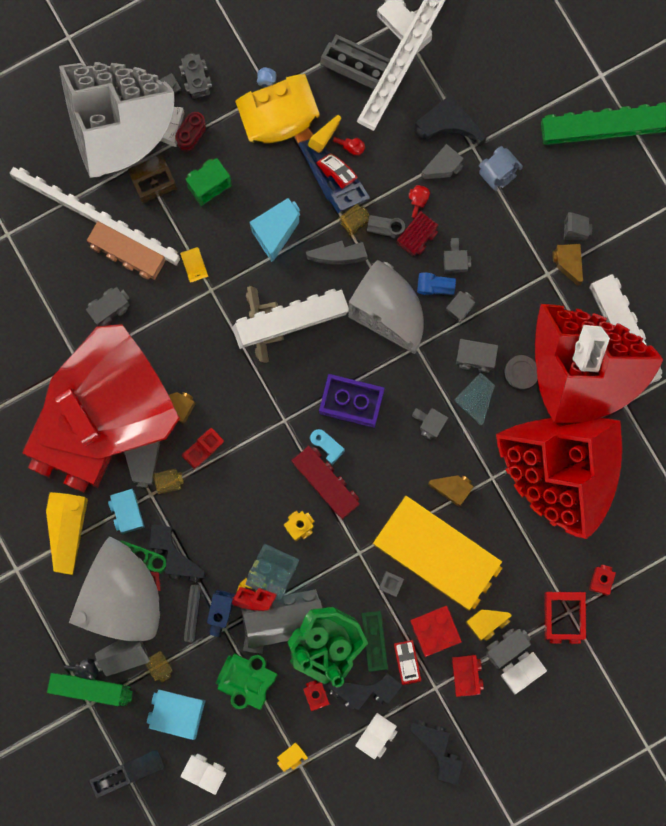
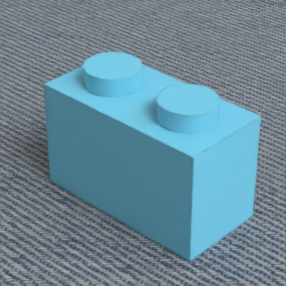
M133 489L110 495L111 501H108L111 512H115L117 518L114 519L117 531L120 530L122 534L145 528Z

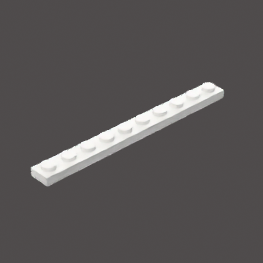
M424 0L360 114L357 120L359 124L373 131L375 130L446 0Z
M15 167L12 168L10 175L22 184L95 223L99 221L163 255L166 261L176 266L180 261L179 255H177L178 252L173 248L168 247L166 249L160 246L161 243L158 240L145 238V234L137 229L134 231L130 230L126 223L120 220L116 222L111 219L112 217L103 211L101 213L95 211L94 206L78 202L79 199L72 194L68 196L63 194L62 190L55 185L52 187L46 185V181L38 176L36 178L29 176L30 173L23 168L19 170Z

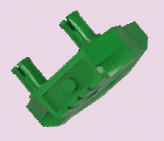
M335 607L311 609L306 614L301 627L295 629L288 640L291 651L290 661L293 667L323 684L332 682V685H335V687H341L344 684V678L353 667L352 661L368 644L356 619Z

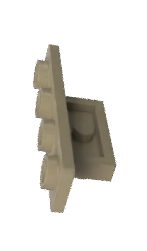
M247 287L246 298L251 308V311H249L250 319L254 318L256 313L265 311V314L270 313L273 308L278 307L277 302L260 305L257 288ZM283 335L256 344L255 354L260 362H269L266 344L284 340Z

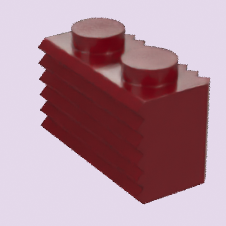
M420 211L400 235L396 243L413 257L416 254L421 255L427 247L425 245L429 239L432 241L439 233L437 231L438 224Z

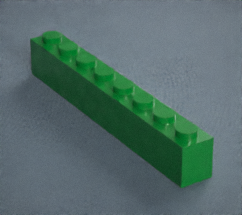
M666 102L651 107L645 104L632 109L626 106L621 107L620 110L613 111L607 108L595 113L589 110L576 115L573 112L557 117L554 114L547 115L541 121L543 145L666 132Z

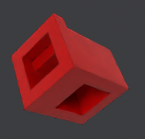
M601 565L600 568H595L589 587L590 591L607 596L610 595L616 572H612V567ZM602 575L607 577L605 583L600 580Z
M317 680L306 683L307 688L303 690L311 711L330 704L322 682L318 683ZM314 691H318L320 694L317 699L312 697Z

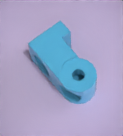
M318 429L312 432L310 436L312 445L316 448H321L328 455L326 461L333 465L345 452V449L323 430Z

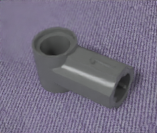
M369 216L367 232L387 235L398 239L405 231L404 221L399 218L389 219ZM393 225H399L401 227V230L399 232L392 231L391 227Z

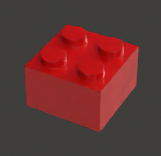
M447 606L410 620L424 657L462 642Z

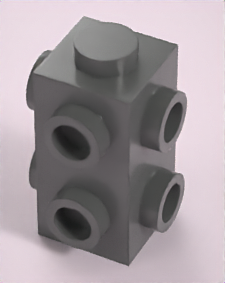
M199 54L186 55L181 59L182 65L179 68L182 77L186 76L187 83H184L187 94L191 93L192 99L210 95L209 88H212L210 77H206L204 73L207 70L205 60H201Z
M117 287L114 289L110 288L104 292V296L101 299H95L88 304L86 311L97 326L109 325L113 321L112 318L116 315L121 316L128 310L127 307L130 305L127 300L130 298L124 290L119 291Z

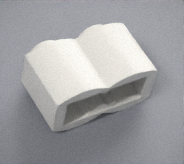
M525 652L518 657L520 662L514 666L510 663L502 669L504 673L501 677L514 695L547 672L534 652L531 654Z
M377 713L355 746L373 759L377 756L381 758L387 749L384 747L387 740L392 741L397 734L395 730L397 726Z
M198 753L196 756L191 755L180 777L216 795L226 775L225 767L215 762L213 765L207 763V758Z

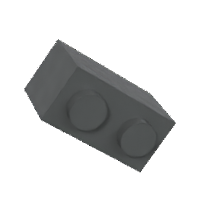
M460 339L456 364L462 369L474 367L478 368L480 372L489 373L490 370L493 371L495 368L498 345Z

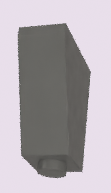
M160 441L124 452L132 481L137 483V487L148 488V485L153 486Z
M118 640L96 652V661H94L99 672L103 670L104 674L109 676L150 662V659L142 641Z

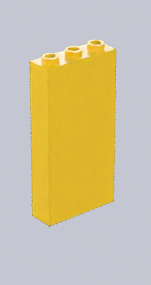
M405 496L373 542L375 547L468 611L471 607L473 609L476 608L480 602L478 597L481 592H487L491 586L489 581L492 576L497 577L502 570L500 566L501 560L408 496Z

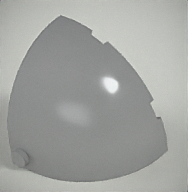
M377 260L371 266L349 301V318L415 354L420 345L424 329L423 311L419 298L410 284L393 270L394 267L392 265Z
M109 537L104 542L84 581L69 623L103 636L126 641H146L156 636L160 619L157 586L147 566L130 551L131 549L112 537Z

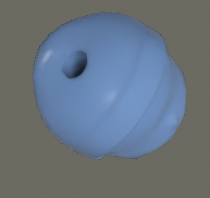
M261 68L257 74L258 85L265 88L275 84L277 79L276 72L270 68Z

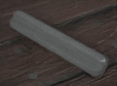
M199 585L190 586L184 633L185 642L195 641L201 591Z

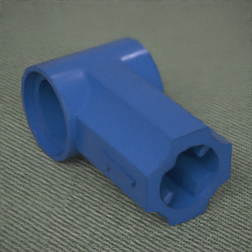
M419 273L417 293L423 295H433L435 293L454 296L456 279L438 277L432 273Z

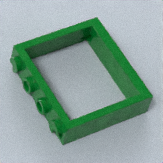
M51 673L47 693L114 706H127V703H131L133 691H130L131 686L99 680H87L67 674Z

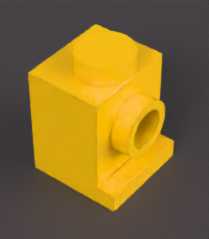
M295 742L277 757L279 759L277 764L283 772L290 767L294 770L302 763L300 761L301 758L306 760L308 757Z

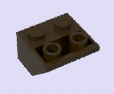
M163 155L128 169L142 204L177 189Z

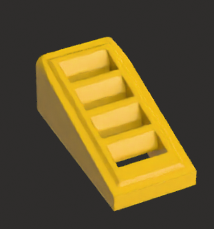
M337 115L310 138L308 146L318 153L322 152L338 127L341 116Z

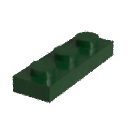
M381 611L361 613L364 635L368 642L365 646L368 671L387 670L388 664Z

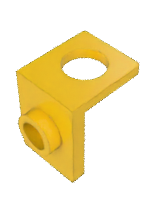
M198 247L180 253L190 282L208 277Z

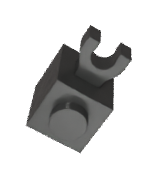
M451 238V251H444L443 254L444 274L467 273L468 267H471V256H467V250L459 251V238Z
M417 408L412 414V417L423 422L419 430L422 431L421 435L429 440L432 438L437 439L448 420L447 416L431 408L428 415Z

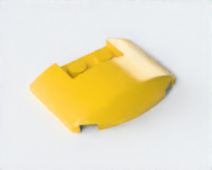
M305 74L286 77L284 81L253 93L250 91L235 100L248 139L253 143V140L263 143H274L289 139L307 129L315 116L317 118L320 116Z

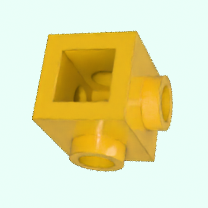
M295 511L288 517L289 521L284 524V527L296 542L301 537L306 539L313 533L312 529L314 526L312 523L315 521L309 513L304 514L303 511L300 513ZM301 522L304 524V526L302 528H298L297 524Z

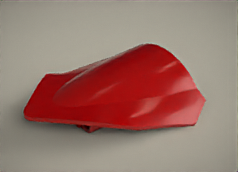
M123 324L97 326L51 378L38 428L37 440L46 447L102 459L165 440L180 418L155 370Z

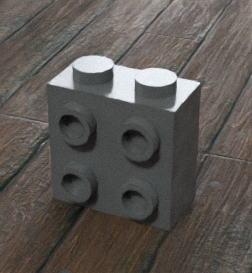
M512 628L502 635L504 638L502 641L498 642V640H495L486 647L488 651L485 654L496 669L501 668L531 645L529 643L531 638L525 630H514Z

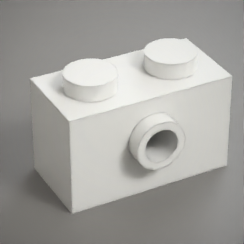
M583 325L573 356L574 362L581 371L599 372L610 339L601 326Z

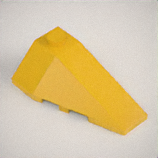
M52 492L49 494L46 514L54 572L70 575L74 573L88 502L86 497Z

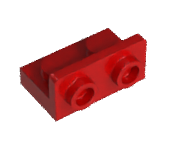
M476 655L452 657L456 697L479 695L480 690H483L482 678L479 679L478 671H481L480 659H477Z

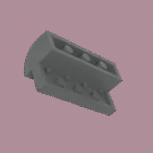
M336 34L332 43L329 42L323 52L320 65L375 89L391 59Z
M316 589L278 596L271 608L265 611L240 607L248 648L288 641L295 629L301 627L306 614L311 609L322 608Z

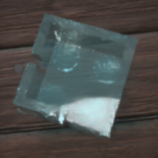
M264 544L248 574L245 585L255 590L261 588L277 594L276 599L281 601L296 572L299 559Z

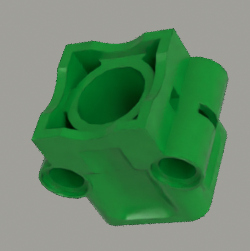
M234 653L233 657L228 656L218 676L216 684L219 686L217 690L232 696L231 704L236 709H244L251 705L260 710L266 701V692L274 684L278 674L266 669L267 661L262 656L255 655L248 660ZM256 659H260L263 662L262 668L259 670L253 668V662ZM240 694L246 699L245 704L242 706L236 703V697Z

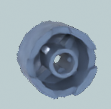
M502 146L494 151V155L489 160L486 158L479 165L481 168L479 174L494 191L498 190V186L503 188L517 176L515 174L517 169L521 170L523 167L509 149H504Z

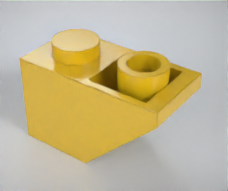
M480 610L465 623L479 640L484 638L487 641L495 634L493 630L498 626L502 629L510 622L508 618L512 615L508 612Z

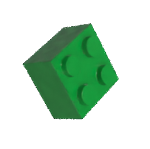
M218 158L206 161L201 169L191 171L186 178L188 189L200 206L232 186L230 175Z

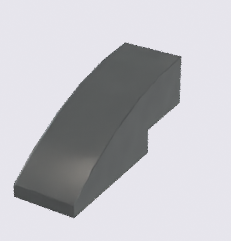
M339 241L307 251L306 257L307 260L318 263L351 264L367 260V253L363 242L344 247L343 241Z

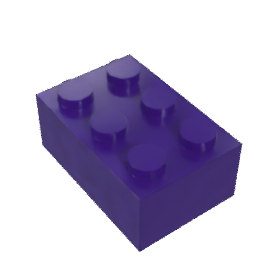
M328 374L319 414L375 428L385 388Z

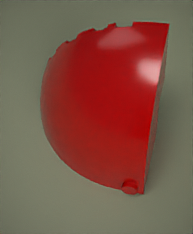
M541 304L535 338V362L540 393L554 423L591 421L623 408L647 388L656 376L663 358L651 345H645L642 342L643 338L641 336L629 333L630 329L619 323L615 326L606 322V317L595 313L590 316L588 313L577 308L575 312L564 310V306ZM583 325L601 326L610 338L599 372L581 371L573 360L576 342L579 341Z
M552 418L523 423L496 434L500 456L504 457L507 465L505 470L515 481L514 487L521 497L525 496L531 503L530 507L538 515H544L551 521V525H558L565 529L566 533L584 539L591 536L605 518L617 489L622 461L620 420L598 418L585 422L554 423Z

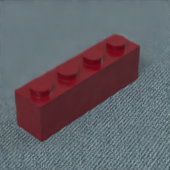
M308 446L291 461L338 517L343 520L359 506L358 500L360 498L353 490L349 492L346 489L347 483L341 476L337 478L333 474L334 468L329 462L324 463L320 459L321 453L315 447L312 449Z

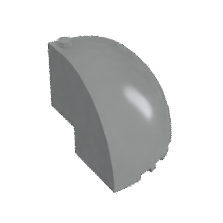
M95 62L94 66H83V63L59 66L73 132L90 178L100 177L129 167L145 157L159 143L170 124L174 110V91L168 83L158 80V76L155 74H147V71L134 67L132 70L125 68L124 64L111 63L110 66L101 64V62Z

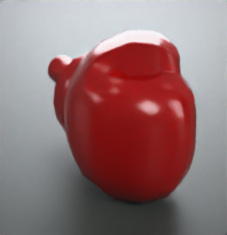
M334 137L333 139L334 142L344 145L343 149L353 155L359 156L365 150V144L359 138L353 140L346 138V140Z
M417 185L414 189H410L408 197L412 200L411 204L415 205L411 217L415 218L417 216L419 207L424 208L430 196L428 188Z

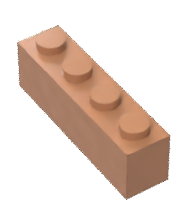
M97 221L87 239L90 249L97 253H100V251L106 253L108 259L114 262L119 260L123 263L122 266L131 271L134 268L140 272V276L148 280L149 278L156 279L166 261L163 255Z

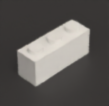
M387 0L377 10V17L400 40L403 39L416 13L410 12L406 8L403 0ZM431 29L428 31L417 53L432 40Z

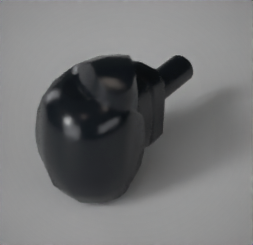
M90 658L83 659L81 663L77 662L76 666H64V670L75 671V676L87 680H94L98 674L94 660Z

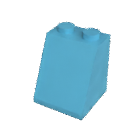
M289 198L250 221L252 233L271 262L276 259L299 224L300 209L295 201L291 203Z
M158 690V693H154L151 703L154 705L153 713L149 712L147 724H150L149 729L192 740L196 739L205 700Z

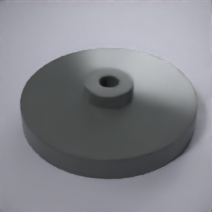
M518 355L510 359L505 367V377L508 383L520 390L532 387L538 380L536 362L525 355Z

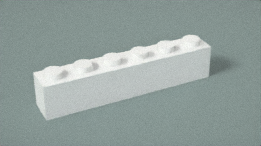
M612 274L592 283L589 288L603 317L607 318L606 322L615 326L619 323L630 329L629 333L641 336L643 338L642 342L646 345L644 341L646 340L645 334L642 329L639 330L636 324L638 322L634 312H630L628 308L629 301L626 295H622L620 291L621 284L619 280L614 278ZM661 367L650 384L662 378Z
M331 289L318 297V294L312 295L304 302L297 300L291 302L290 306L285 308L283 306L275 307L270 313L265 314V311L254 314V318L247 319V317L236 320L237 323L234 324L232 329L239 348L254 345L346 315L349 312V308L343 291Z

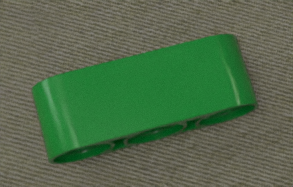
M120 541L128 546L135 555L139 552H144L145 559L143 562L150 571L157 573L165 571L167 560L162 555L128 542ZM156 559L163 560L162 568H154L153 563Z

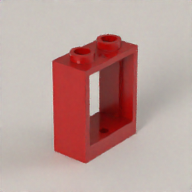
M545 592V640H550L552 644H561V640H569V644H581V640H586V592ZM551 601H579L580 635L552 634Z

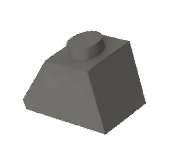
M446 144L422 171L421 177L423 179L451 177L454 173L457 175L463 168L464 158Z
M568 212L564 221V240L587 241L589 235H592V224H589V218Z

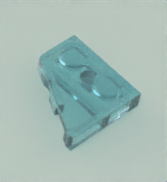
M480 373L454 401L479 425H482L495 385Z

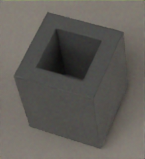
M460 291L447 306L445 312L461 323L474 307V298L469 293Z

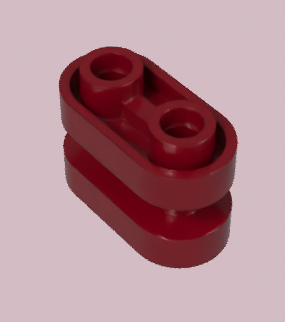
M191 112L177 130L175 138L178 147L182 151L187 152L194 149L206 131L205 119L201 113Z

